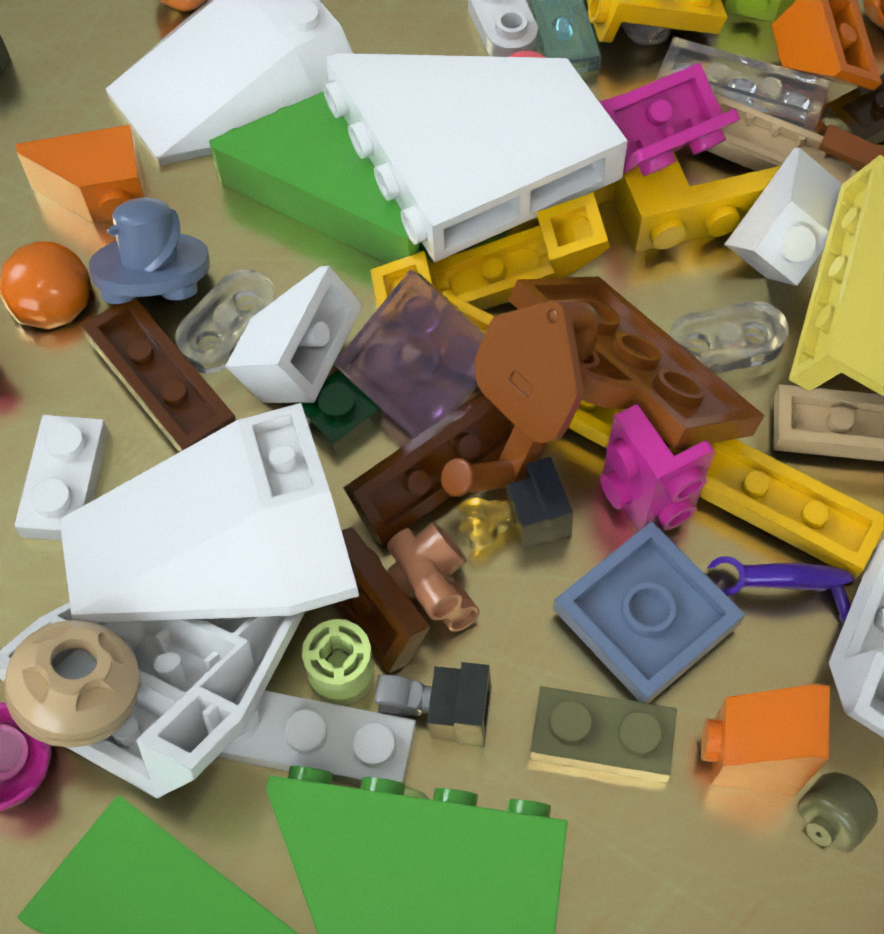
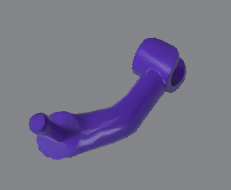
M728 556L718 557L707 567V569H710L721 563H729L737 569L739 578L735 586L721 590L726 596L734 595L742 588L815 590L816 592L831 589L840 613V621H843V624L851 607L843 584L856 580L848 570L833 566L803 563L742 565L735 558Z

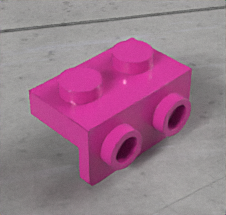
M700 62L601 103L628 140L623 174L640 168L643 177L675 163L676 160L673 152L690 146L693 155H696L724 142L726 137L723 130L740 120L736 108L723 114L721 113Z
M636 404L614 415L609 443L606 448L607 453L603 472L600 477L601 486L612 506L618 510L623 508L638 531L651 521L657 527L662 526L664 530H670L686 522L696 512V504L701 490L707 482L706 476L715 451L706 440L674 456L639 405Z

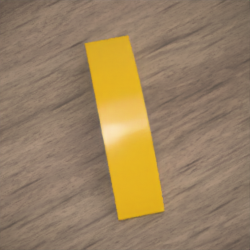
M594 192L536 212L539 226L446 257L435 263H431L425 251L370 269L381 321L384 324L421 322L426 318L444 291L484 310L509 302L508 299L517 279L564 278L579 270L610 248Z

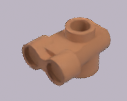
M434 521L419 534H416L410 528H406L394 535L386 546L396 561L388 568V573L402 591L411 599L416 597L432 620H442L451 632L462 631L473 624L478 618L480 610L467 592L461 589L451 576L467 562L465 555L453 539Z

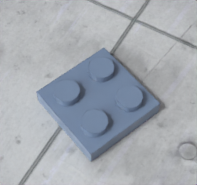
M652 521L555 598L553 610L635 698L642 703H650L736 629L746 615Z

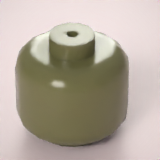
M837 772L820 776L798 803L800 815L809 823L806 826V831L810 839L824 847L832 843L841 851H852L861 844L876 825L878 818L876 801L870 791L855 778Z

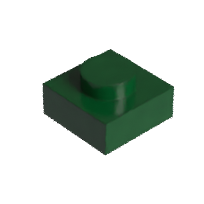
M341 368L325 380L314 403H301L310 430L334 455L338 454L382 419L381 407Z

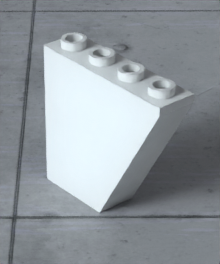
M335 53L326 57L329 83L323 85V92L335 118L344 116L349 124L348 133L356 153L361 159L370 158L375 166L374 175L382 195L387 201L396 200L402 210L400 212L401 220L408 237L415 245L422 242L434 263L537 217L536 212L587 195L623 177L628 140L567 58Z

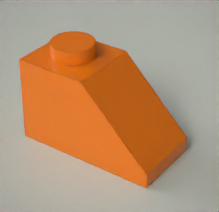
M796 0L771 24L778 48L777 55L782 63V67L820 80L869 90H875L882 84L857 0Z
M130 124L16 144L18 157L32 189L92 223L113 220L112 214L118 205L131 199L147 197L142 161Z
M810 684L726 697L715 718H706L703 726L702 761L712 762L711 785L796 796L829 759L830 686Z

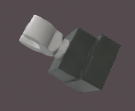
M461 662V669L435 666L432 686H425L419 681H412L400 676L378 675L374 703L379 704L378 713L398 717L420 716L422 713L428 714L427 726L430 738L457 741L458 744L485 746L492 690L490 667L485 664Z

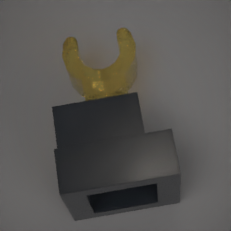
M551 456L526 464V479L506 485V501L492 500L488 502L481 498H471L458 505L459 519L461 521L474 517H480L487 521L484 528L474 530L468 534L469 547L471 549H482L491 545L498 534L505 532L512 525L515 526L523 549L543 542L550 543L572 536L573 511Z

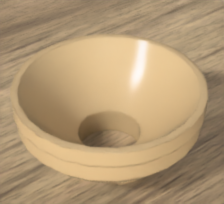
M70 620L41 627L28 635L17 646L9 660L4 680L6 706L12 719L21 730L38 741L52 746L70 748L96 743L119 730L129 719L135 708L140 685L137 660L131 648L118 634L99 624ZM67 649H82L92 655L95 659L96 667L85 677L66 679L58 675L52 668L51 662L53 658Z

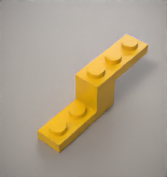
M673 152L676 160L675 163L643 177L640 168H636L623 174L622 179L593 192L597 205L602 202L614 201L635 253L654 248L668 249L683 241L709 235L714 237L723 236L735 230L781 166L689 186ZM535 217L529 221L538 220V217Z

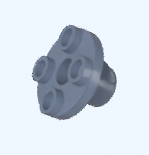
M142 197L131 199L118 205L112 214L114 225L107 230L108 234L115 237L117 241L99 249L89 261L91 280L100 289L102 300L111 304H121L129 302L136 297L162 295L169 300H182L196 294L198 291L197 281L203 278L210 268L209 251L206 244L195 237L180 234L181 227L177 212L174 209H170L162 200Z

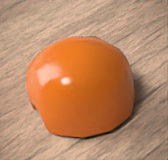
M35 241L17 248L3 263L0 276L1 299L5 308L21 325L48 330L71 323L86 307L92 288L90 274L78 255L56 242Z

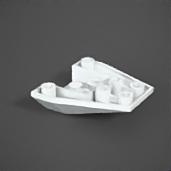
M301 403L236 420L60 519L73 620L105 623L292 616L359 596L332 495Z

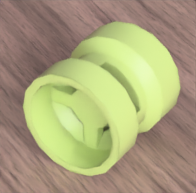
M331 619L322 622L308 633L303 642L302 659L312 691L320 700L326 703L347 706L358 702L368 693L374 682L375 669L367 634L357 624L342 619ZM333 652V654L326 661L328 655Z

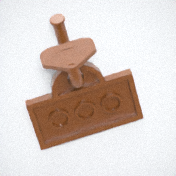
M599 276L517 279L508 301L518 310L497 315L492 319L475 358V377L481 392L515 426L499 460L471 464L463 458L452 459L442 470L441 483L446 493L451 496L460 497L467 493L506 488L508 484L526 479V464L540 460L547 443L555 441L564 435L581 400L608 409H628L638 404L667 447L674 450L693 447L706 440L710 444L753 436L765 415Z

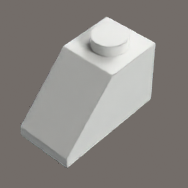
M794 148L724 245L765 278L798 286L824 250L841 182L801 148Z
M321 266L250 319L225 367L262 403H314L363 304L330 266Z

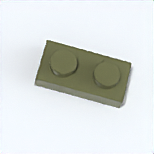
M540 686L529 760L667 783L671 776L677 708Z

